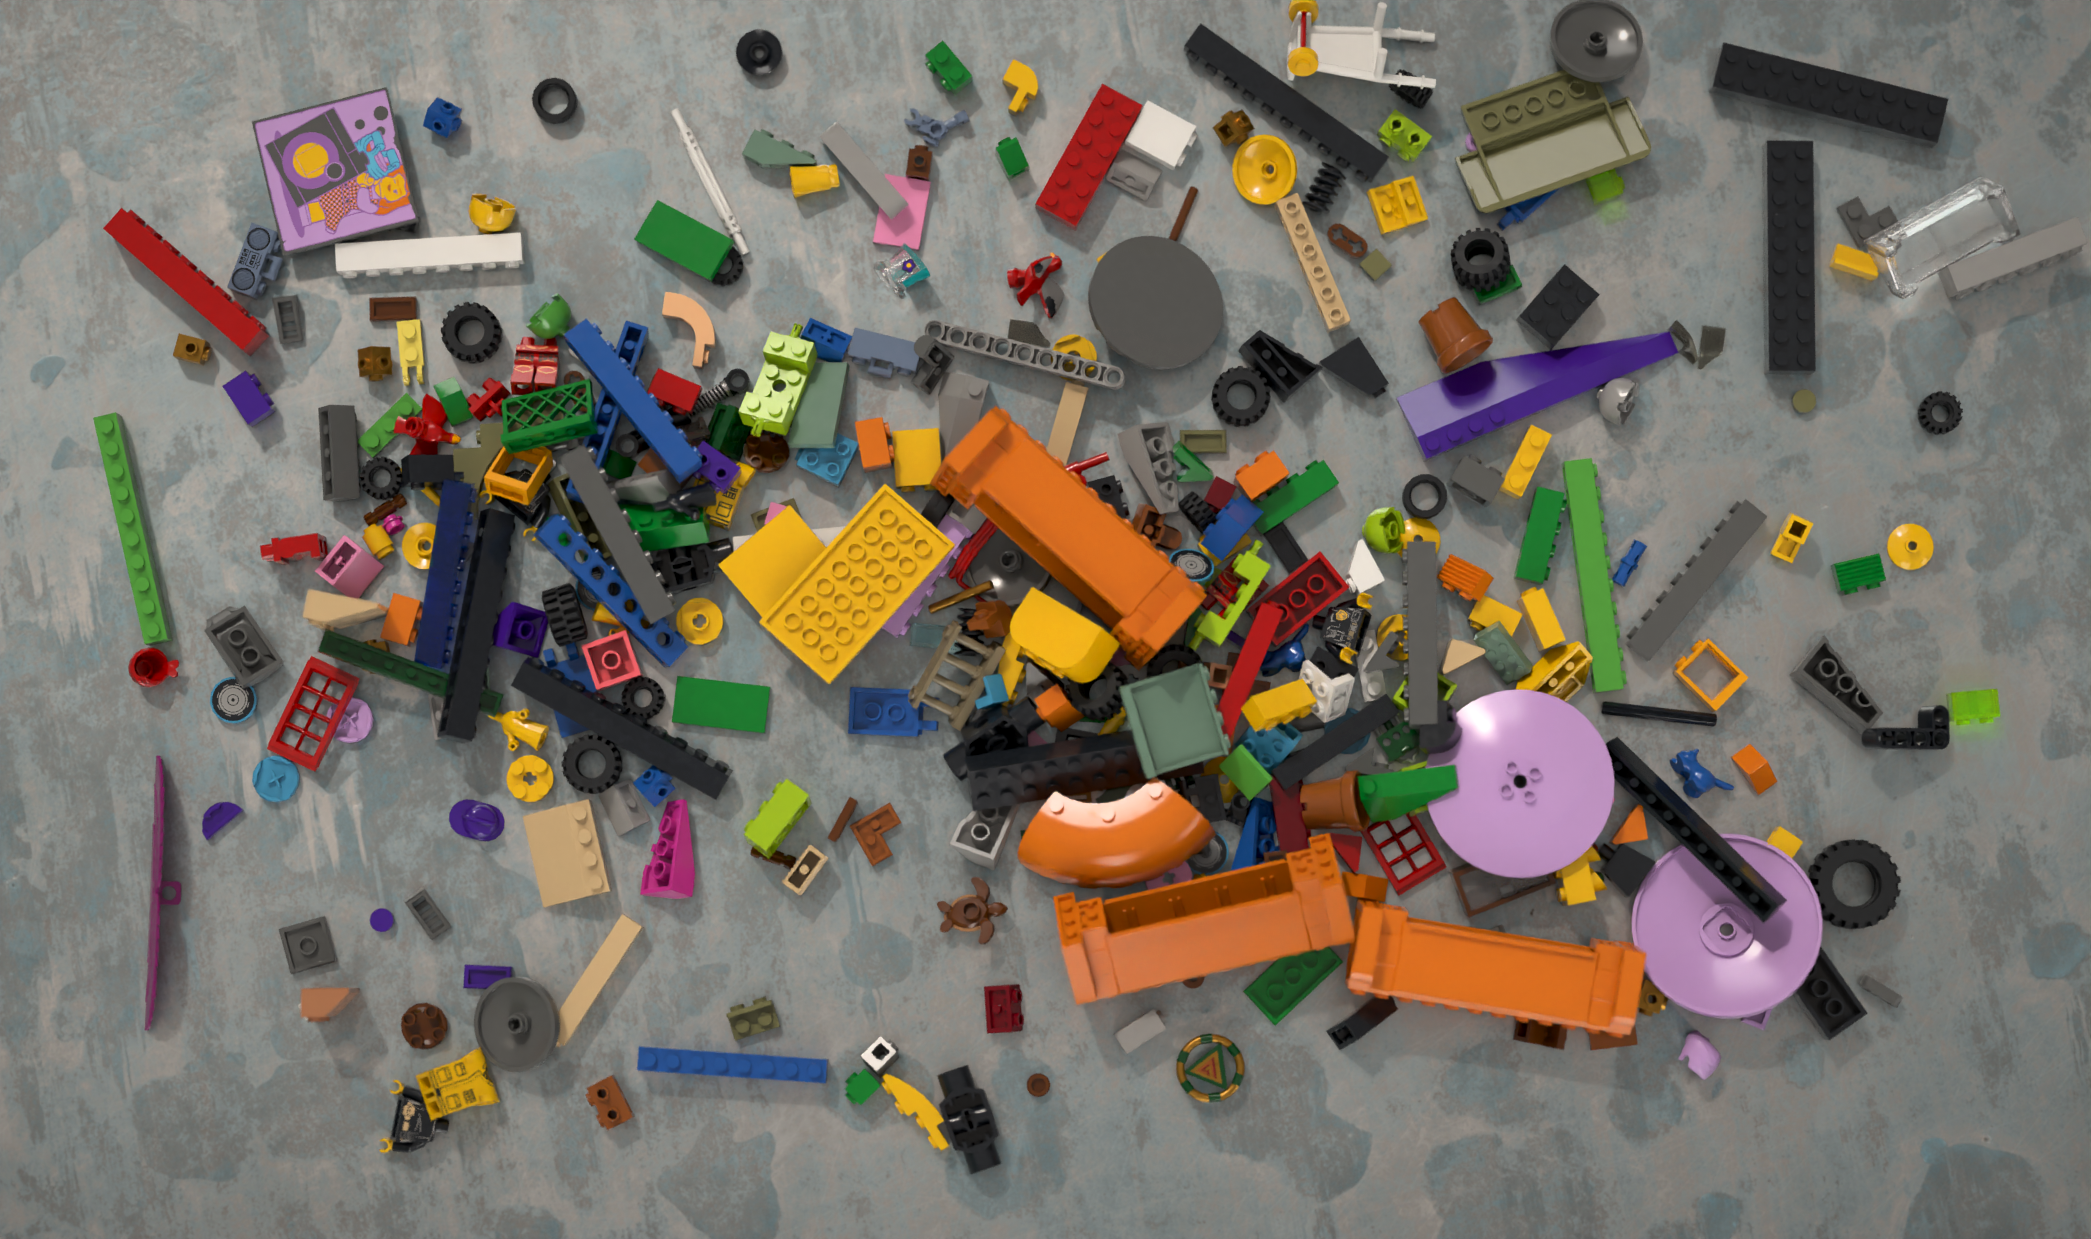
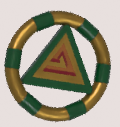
M1204 1034L1191 1039L1182 1048L1177 1058L1176 1073L1181 1087L1192 1098L1202 1102H1220L1229 1098L1237 1091L1244 1078L1245 1065L1241 1051L1231 1040L1221 1035ZM1218 1043V1045L1185 1070L1188 1056L1196 1046ZM1222 1045L1230 1052L1236 1063V1072L1229 1087H1227ZM1186 1074L1225 1090L1209 1094L1202 1093L1193 1087Z

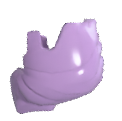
M1698 1030L1690 1032L1686 1037L1685 1046L1679 1056L1681 1061L1688 1056L1689 1068L1703 1080L1714 1072L1721 1060L1719 1051L1710 1043V1039L1703 1036Z

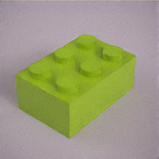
M787 778L783 783L780 781L772 791L773 797L769 802L765 800L758 809L760 814L755 820L751 819L744 827V837L747 843L768 859L772 857L773 853L812 804L809 794Z

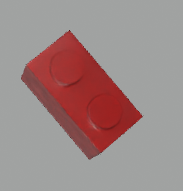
M658 368L647 394L652 393L658 400L659 406L664 407V404L673 407L672 411L685 416L686 412L692 415L703 388L698 384Z

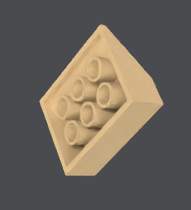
M308 589L303 618L309 620L308 624L316 626V628L321 630L328 629L334 632V628L343 629L386 617L388 608L376 602Z
M587 799L523 816L543 908L612 891L591 800Z

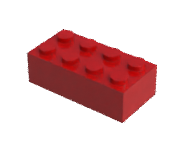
M1319 551L1249 607L1246 612L1254 621L1261 602L1267 603V600L1281 605L1279 609L1283 610V614L1271 640L1273 646L1276 647L1347 591L1349 586L1322 552Z

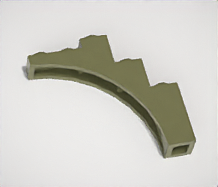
M557 396L552 402L558 405L564 397ZM541 399L535 400L530 407L536 410L543 401ZM548 405L541 414L548 417L554 410V407ZM510 406L509 413L514 415L521 406ZM526 410L519 419L526 422L533 413ZM560 411L553 421L562 420L566 414ZM538 417L531 426L541 425L544 420ZM516 422L510 429V432L519 430L522 425ZM503 423L480 424V430L476 431L477 444H481V447L453 449L454 472L457 475L464 474V478H460L461 492H465V501L461 502L462 514L466 515L468 520H478L479 494L482 492L485 482L484 476L503 448L501 443Z

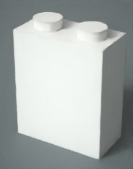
M1147 100L1125 140V145L1174 171L1177 165L1181 167L1187 156L1184 151L1187 145L1192 147L1198 134L1195 133V125Z

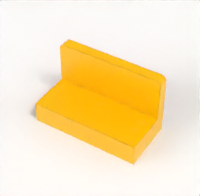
M1837 243L1829 267L1874 281L1879 275L1877 271L1882 258Z

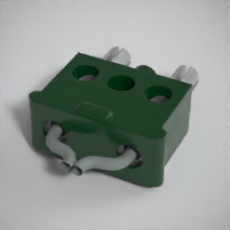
M1399 713L1397 717H1393L1397 723L1395 727L1389 720L1383 724L1387 732L1384 733L1381 727L1374 730L1378 737L1376 742L1388 758V764H1392L1395 761L1412 764L1417 761L1415 757L1420 751V736L1415 729H1409V733L1403 732V728H1408V722H1404ZM1398 734L1400 738L1396 740L1393 738V735ZM1388 740L1390 745L1385 746L1383 741ZM1416 748L1412 755V760L1409 758L1400 760L1401 757Z

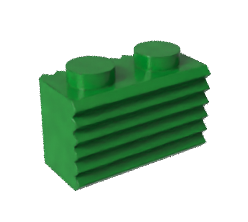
M1879 553L1831 565L1837 592L1844 591V595L1857 593V588L1866 586L1867 590L1881 587L1880 582L1886 581Z

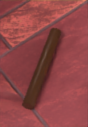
M1190 186L1168 239L1177 242L1199 189Z

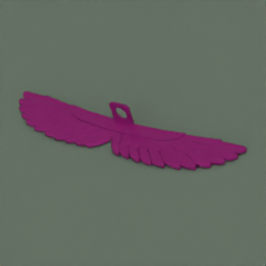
M160 755L156 756L154 784V823L152 825L147 949L148 971L145 995L146 1031H149V1028H151L156 998L160 905H178L181 902V884L176 881H161L164 849L163 814L165 787H163L164 775ZM167 886H172L176 890V895L172 900H166L162 896V891Z

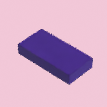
M465 965L463 988L487 989L496 981L512 977V967Z

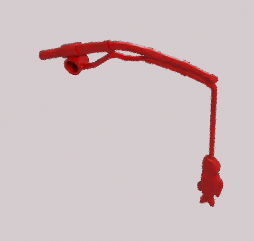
M1104 452L1079 463L1078 461L1070 463L1064 467L1069 472L1076 473L1081 478V483L1087 486V480L1082 475V471L1107 462L1110 459L1107 452ZM988 518L963 547L960 556L948 574L950 579L956 578V582L964 590L970 588L962 581L964 573L978 555V552L998 529ZM979 595L974 596L979 602H986Z

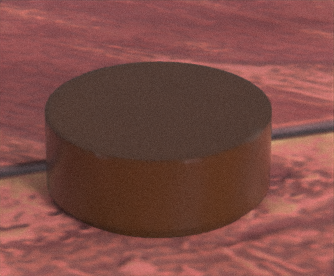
M1033 1074L1027 1081V1090L1035 1097L1046 1095L1050 1089V1081L1044 1074Z

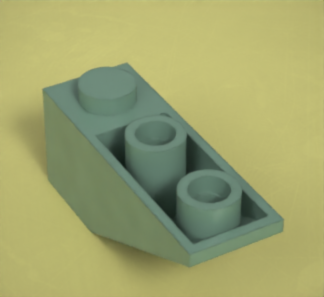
M754 129L742 152L743 158L762 168L818 165L812 153L806 150L799 152L793 149L794 145L783 139L779 142L773 139V134L764 129H761L760 132Z

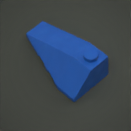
M1258 797L1253 798L1231 871L1265 863L1263 853L1279 851V846H1275L1273 833L1276 831L1272 802Z

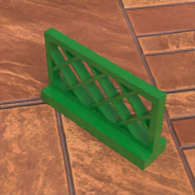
M590 379L502 400L503 434H501V443L509 454L598 433V427L594 420L593 386ZM586 388V393L580 399L574 396L578 390ZM556 395H565L558 405L552 402ZM541 399L543 401L536 410L530 407L535 400ZM570 399L577 402L570 411L564 409V406ZM520 405V409L514 415L509 413L510 406ZM548 405L554 407V410L548 417L541 414ZM582 406L587 408V414L575 415ZM526 410L533 413L526 422L519 419ZM560 411L566 414L562 420L553 421ZM538 417L544 420L541 425L531 426ZM516 422L522 425L519 430L510 432V429Z

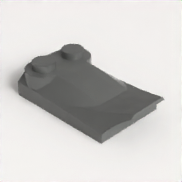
M245 605L241 608L229 606L206 620L205 633L234 674L237 683L243 689L255 685L273 674L283 665V660Z

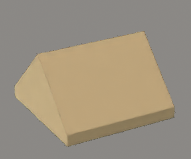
M1451 639L1447 642L1438 673L1444 676L1482 656L1486 651L1484 648Z

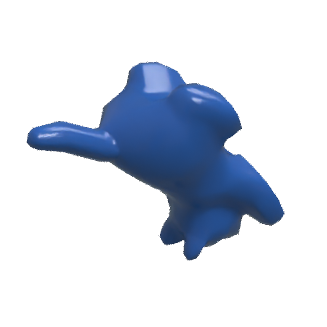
M1304 624L1293 640L1286 642L1275 651L1266 652L1260 666V670L1263 671V677L1276 675L1283 668H1288L1292 672L1301 671L1303 661L1307 660L1301 640L1308 633L1309 624Z
M1699 749L1693 751L1682 750L1676 754L1677 759H1670L1673 770L1685 777L1683 790L1691 798H1699L1703 793L1710 791L1715 786L1723 790H1734L1733 785L1715 778L1709 770L1698 763L1697 754Z

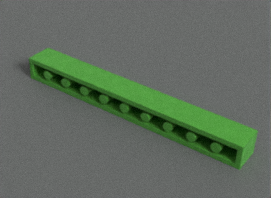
M115 412L94 417L93 420L144 644L153 646L173 641L122 416Z
M1592 458L1564 461L1561 466L1586 647L1593 657L1592 663L1589 666L1593 694L1624 689L1623 685L1627 684L1625 670L1621 671L1620 661H1623V651L1621 647L1618 648L1617 638H1620L1619 625H1615L1614 615H1617L1616 602L1611 600L1610 593L1614 592L1612 578H1608L1607 569L1611 568L1609 555L1605 556L1604 546H1607L1606 532H1602L1601 523H1604V513L1598 506V500H1601L1600 487L1595 484V477H1598L1597 465L1592 463Z

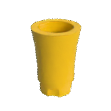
M827 164L804 167L789 166L794 198L839 187L836 164L828 166Z

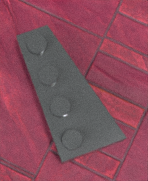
M1825 635L1815 642L1790 673L1793 679L1861 735L1866 729L1871 728L1883 714L1865 688L1863 689L1858 683L1857 677L1842 662L1838 652H1835L1830 646Z

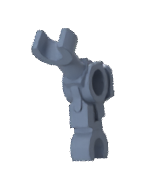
M911 108L910 112L916 115L915 120L909 121L904 119L907 126H917L918 132L928 134L929 138L926 136L922 138L925 143L934 147L939 146V140L946 136L949 129L970 121L965 110L960 111L954 117L943 122V120H935L925 114L921 117L920 113L914 108Z

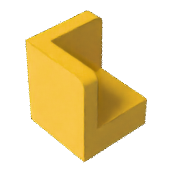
M1781 826L1775 827L1766 841L1768 845L1771 844L1777 847L1791 859L1803 843V841Z

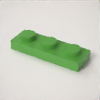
M405 393L358 439V443L372 458L376 457L399 435L394 433L397 417L399 416L406 420L409 417H417L422 412V408L408 393Z

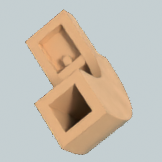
M665 292L662 316L668 319L684 321L693 328L696 343L692 366L695 369L703 370L704 364L709 362L710 350H706V347L716 348V335L713 324L706 311L696 301L681 294Z

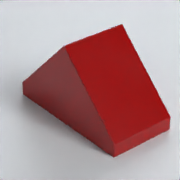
M1329 833L1333 848L1353 873L1358 871L1362 837Z

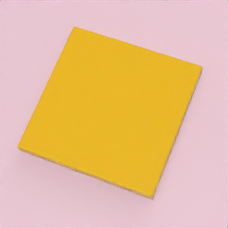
M788 505L718 564V566L763 618L826 549V546L793 507Z

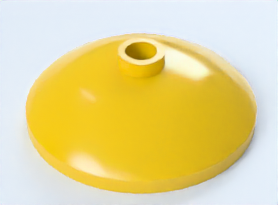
M1273 135L1251 137L1236 152L1232 166L1233 179L1237 189L1247 200L1256 204L1276 203V201L1288 195L1296 181L1297 162L1290 146L1279 137ZM1270 166H1273L1274 168L1272 174L1269 171Z

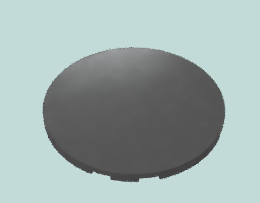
M1140 236L1127 239L1111 248L1102 257L1090 279L1088 304L1096 329L1100 331L1107 345L1118 355H1123L1133 361L1136 365L1159 370L1185 366L1204 354L1219 333L1223 318V301L1217 280L1207 264L1196 253L1176 241L1158 236Z

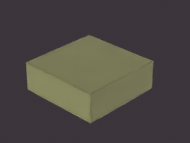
M1376 248L1359 266L1375 282L1392 264Z

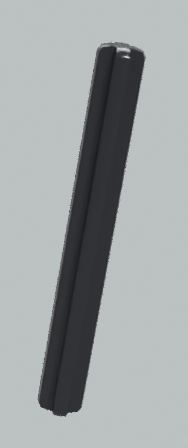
M1606 701L1602 702L1601 713L1606 715L1712 727L1716 726L1717 715L1712 713Z

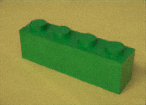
M1317 460L1313 461L1305 467L1306 472L1300 476L1298 473H1295L1286 479L1288 484L1282 488L1276 486L1266 493L1268 495L1267 498L1262 501L1258 498L1252 502L1263 511L1262 515L1253 525L1260 536H1263L1339 484L1324 460L1319 463Z
M1542 487L1535 488L1513 579L1537 585L1543 584L1544 580L1548 581L1551 567H1547L1549 558L1554 557L1556 550L1553 540L1555 535H1559L1562 522H1558L1560 513L1565 512L1567 500L1564 499L1565 493Z

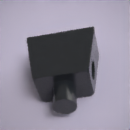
M1603 843L1597 850L1598 855L1606 861L1600 871L1625 898L1633 893L1656 863L1649 857L1624 844H1620L1613 850L1606 843Z

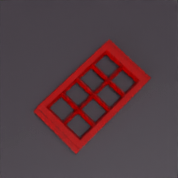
M311 656L273 732L267 749L316 772L359 684L360 678ZM313 671L328 678L322 691L307 685ZM332 680L346 686L340 700L325 694ZM304 690L319 696L313 710L298 704ZM322 699L338 705L331 719L317 713ZM295 708L310 715L304 729L289 722ZM314 717L329 724L323 737L308 731ZM286 727L301 733L295 747L280 741ZM305 736L320 742L314 756L299 750Z
M1409 812L1406 813V816L1412 825L1399 833H1396L1389 820L1375 822L1365 831H1360L1398 896L1447 867L1416 815L1410 817ZM1385 823L1393 836L1377 844L1370 832ZM1415 829L1422 843L1407 851L1400 838ZM1396 841L1403 854L1388 862L1381 849ZM1426 847L1433 860L1417 868L1411 855ZM1407 859L1414 871L1399 880L1391 867Z

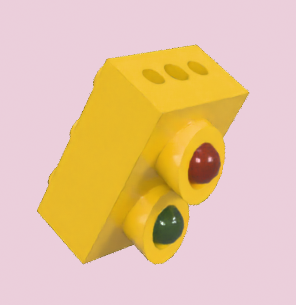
M1595 843L1574 862L1558 871L1552 872L1559 888L1555 889L1557 900L1562 902L1563 906L1596 900L1595 892L1607 890L1603 883L1604 875L1589 867L1590 862L1601 860L1597 853L1598 846Z

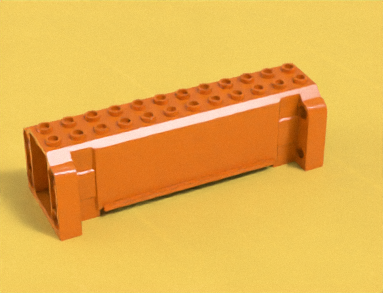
M995 406L943 460L930 484L945 497L950 493L966 509L975 504V507L1109 628H1113L1109 634L1121 643L1119 646L1127 652L1123 657L1139 671L1204 600L1207 595L1204 593L1203 587L1197 582L1189 580L1182 568L1179 566L1175 567L1169 562V557L1161 550L1157 551L1145 535H1139L1134 530L1131 522L1120 518L1112 505L1101 501L1098 498V493L1081 483V478L1076 473L1069 472L1058 457H1052L1046 451L1043 443L1033 440L1028 435L1029 432L1024 426L1017 425L1011 420V416L1006 410Z
M1326 833L1309 837L1311 848L1286 854L1287 861L1284 859L1108 899L1105 900V903H1102L1101 897L1076 903L1074 892L1054 896L1061 948L1076 1005L1091 1003L1103 998H1113L1129 992L1134 993L1146 988L1160 987L1168 983L1182 982L1194 977H1204L1212 973L1229 971L1242 966H1252L1255 963L1268 960L1273 961L1290 955H1299L1311 950H1321L1333 945L1337 946L1354 942L1355 936L1330 834Z
M1357 898L1353 921L1355 941L1350 942L1345 976V984L1351 990V993L1365 995V991L1373 992L1374 997L1388 999L1389 995L1396 996L1398 1001L1412 1003V999L1419 1000L1422 1005L1435 1007L1436 1003H1440L1445 1006L1444 1008L1450 1010H1459V1007H1464L1468 1012L1474 1014H1482V1011H1488L1491 1013V1016L1498 1018L1512 1015L1515 1020L1529 1022V1018L1536 1019L1538 1024L1552 1026L1553 1022L1562 1025V1028L1576 1030V1026L1585 1029L1586 1032L1596 1034L1603 1030L1609 1033L1608 1035L1620 1038L1623 1037V1034L1630 1035L1636 1019L1647 954L1639 946L1634 945V943L1591 938L1590 946L1588 947L1408 917L1409 912L1405 907Z

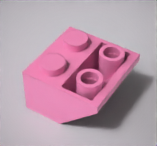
M344 535L315 572L347 597L359 599L385 566Z

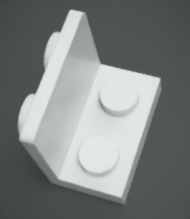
M1309 660L1303 661L1299 679L1303 678L1317 700L1311 708L1312 713L1324 723L1344 716L1355 678L1348 673L1331 680Z

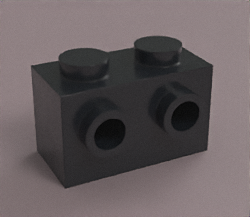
M407 455L401 459L403 487H411V490L414 491L424 490L425 487H433V490H446L448 486L455 482L453 455Z
M1115 475L1087 482V487L1094 489L1099 495L1098 498L1105 504L1109 503L1112 505L1120 518L1126 519V516L1130 515L1127 503H1122L1120 494L1123 493L1120 479L1116 480Z
M1319 646L1315 649L1309 660L1331 680L1348 673L1355 677L1359 668L1343 660L1336 659L1333 654Z

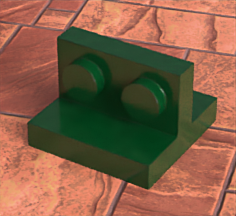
M717 403L702 441H705L730 459L740 462L746 439L751 434L753 427L742 423L738 407Z

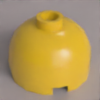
M475 193L472 194L468 213L472 223L479 227L478 231L484 234H492V232L505 230L511 224L516 208L513 204L497 197L489 199L486 194Z

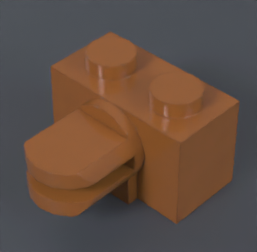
M1142 503L1138 504L1132 525L1139 535H1145L1151 541V545L1154 548L1157 545L1172 550L1179 547L1182 542V535L1178 529L1163 524L1166 514H1160L1156 507Z

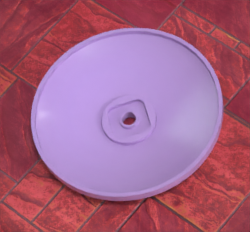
M1505 690L1492 693L1460 709L1456 713V721H1454L1462 728L1460 740L1449 751L1429 754L1426 768L1456 764L1459 788L1427 803L1432 822L1444 842L1453 852L1472 866L1484 872L1508 878H1532L1558 871L1578 859L1590 848L1603 830L1609 817L1614 797V772L1611 758L1601 735L1594 725L1567 702L1552 695L1531 690ZM1521 775L1526 778L1527 785L1524 788H1517L1514 785L1513 780L1516 776Z
M1719 834L1788 901L1773 917L1763 923L1681 844L1664 855L1651 868L1640 885L1633 906L1632 936L1634 945L1639 946L1647 953L1644 972L1655 987L1667 998L1697 1014L1716 1018H1741L1759 1014L1777 1006L1790 997L1803 984L1814 967L1819 954L1822 939V914L1812 883L1799 865L1787 854L1757 838L1738 834ZM1724 925H1730L1734 931L1731 935L1724 936L1721 934L1720 928Z

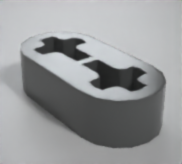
M1864 975L1859 983L1861 988L1895 1008L1898 1007L1903 999L1902 996L1867 975Z

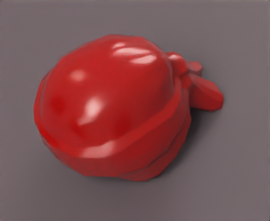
M154 647L144 648L132 656L129 661L128 672L135 683L142 687H153L162 683L169 676L177 677L178 672L176 668L179 667V661L172 660L168 662L166 655L161 650Z

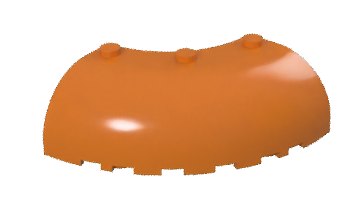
M1153 777L1139 791L1124 799L1110 803L1088 804L1077 802L1055 791L1026 829L1020 842L1017 856L1019 862L1031 871L1062 884H1071L1087 889L1123 888L1145 880L1147 882L1163 876V873L1175 867L1178 868L1192 855H1196L1216 833L1205 817L1189 802L1160 780Z

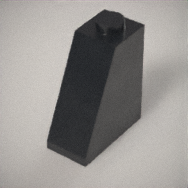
M1359 337L1327 356L1318 364L1323 367L1322 370L1367 399L1371 396L1376 399L1386 392L1385 387L1389 384Z
M1389 995L1388 999L1372 997L1326 1032L1339 1050L1362 1038L1397 1011L1398 1008L1391 995Z

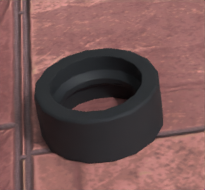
M548 78L540 82L534 89L532 103L541 119L548 123L558 124L567 121L575 113L577 97L571 85L565 80ZM550 88H560L568 96V105L559 114L548 113L541 105L542 95Z
M1420 474L1413 477L1405 485L1402 493V502L1406 511L1411 516L1419 519H1430L1437 516L1444 509L1447 502V490L1439 478L1430 474ZM1428 483L1437 490L1438 501L1432 509L1420 510L1413 505L1411 493L1417 485Z

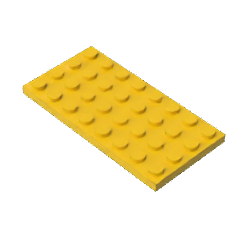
M884 484L759 623L830 685L955 547V544L889 486Z

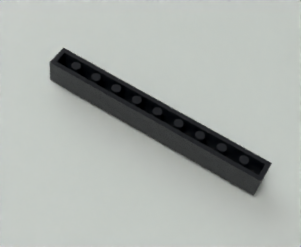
M1199 24L1184 45L1185 55L1194 62L1200 61L1205 65L1204 69L1214 76L1218 74L1224 78L1223 82L1232 89L1238 88L1242 91L1241 95L1250 102L1255 100L1262 105L1260 108L1270 116L1274 114L1280 118L1279 122L1288 129L1293 127L1299 132L1298 136L1306 142L1311 140L1317 144V149L1327 156L1331 154L1336 158L1338 165L1345 169L1349 167L1355 171L1354 175L1359 180L1372 183L1387 162L1389 156L1203 24Z
M492 508L480 511L437 733L439 738L458 743L472 742L477 732L476 718L481 710L480 697L485 689L484 676L490 664L488 655L494 642V635L492 634L494 625L498 621L497 608L503 595L501 587L507 574L505 566L507 558L511 553L510 540L516 526L514 522L515 515Z
M527 657L511 684L512 687L715 800L719 797L733 772L727 763L721 760L715 761L708 757L709 754L704 750L688 746L687 741L679 737L674 738L667 734V730L660 726H652L641 715L630 714L623 705L609 702L603 694L596 691L591 692L580 681H572L566 678L562 671L546 667L544 662L536 657Z
M1618 737L1605 744L1611 758L1614 779L1763 923L1773 917L1788 900Z

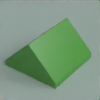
M1242 744L1219 765L1220 769L1249 801L1266 789L1273 779Z

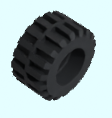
M1475 228L1476 231H1466L1465 236L1461 234L1458 237L1459 242L1455 241L1453 243V249H1451L1452 268L1456 280H1459L1461 286L1466 285V288L1470 291L1475 288L1476 292H1481V289H1486L1487 292L1491 291L1492 286L1495 288L1499 287V282H1504L1507 279L1506 274L1509 275L1511 266L1509 248L1503 236L1499 237L1498 232L1494 231L1491 233L1489 228H1485L1484 231H1481V228ZM1479 254H1486L1493 258L1489 263L1481 266L1469 263L1472 257Z
M464 302L462 306L459 304L454 306L455 309L453 311L449 310L447 312L448 317L446 319L443 318L442 323L444 325L441 327L443 337L441 338L447 350L455 358L463 362L475 363V361H479L480 363L486 357L491 358L493 356L492 353L494 351L497 352L499 349L498 343L502 341V328L496 316L486 306H481L476 302H473V304ZM471 320L481 322L485 329L481 341L474 345H464L459 340L461 326Z
M1238 366L1234 369L1233 367L1229 368L1228 371L1220 375L1214 384L1211 396L1213 409L1217 412V416L1220 419L1225 420L1227 424H1234L1235 427L1240 425L1246 427L1251 423L1254 424L1263 417L1268 408L1271 398L1270 386L1267 385L1266 378H1263L1258 370L1254 371L1251 367L1243 368V366ZM1245 384L1253 390L1255 399L1249 408L1237 409L1228 402L1227 393L1233 385Z
M567 583L542 591L544 610L556 644L561 647L587 639L588 631L574 587Z
M1171 644L1160 648L1152 656L1147 667L1146 678L1162 674L1164 666L1173 660L1182 661L1187 666L1196 663H1202V666H1205L1199 654L1190 647L1182 644Z
M1109 661L1102 673L1090 682L1078 683L1067 678L1070 682L1069 685H1066V690L1069 692L1067 698L1071 701L1070 704L1091 720L1104 721L1105 717L1110 720L1114 718V713L1119 715L1122 712L1120 708L1124 707L1118 687L1130 683L1127 682L1128 678L1123 671ZM1100 679H1107V688L1104 694L1097 699L1090 700L1089 692L1092 685Z
M594 734L583 735V737L574 739V742L570 743L567 746L566 752L563 753L564 758L561 761L563 775L570 785L581 792L590 794L602 793L612 787L620 778L619 775L623 768L621 767V762L623 761L619 754L620 751L611 741ZM587 751H598L605 758V769L596 778H587L579 770V760Z

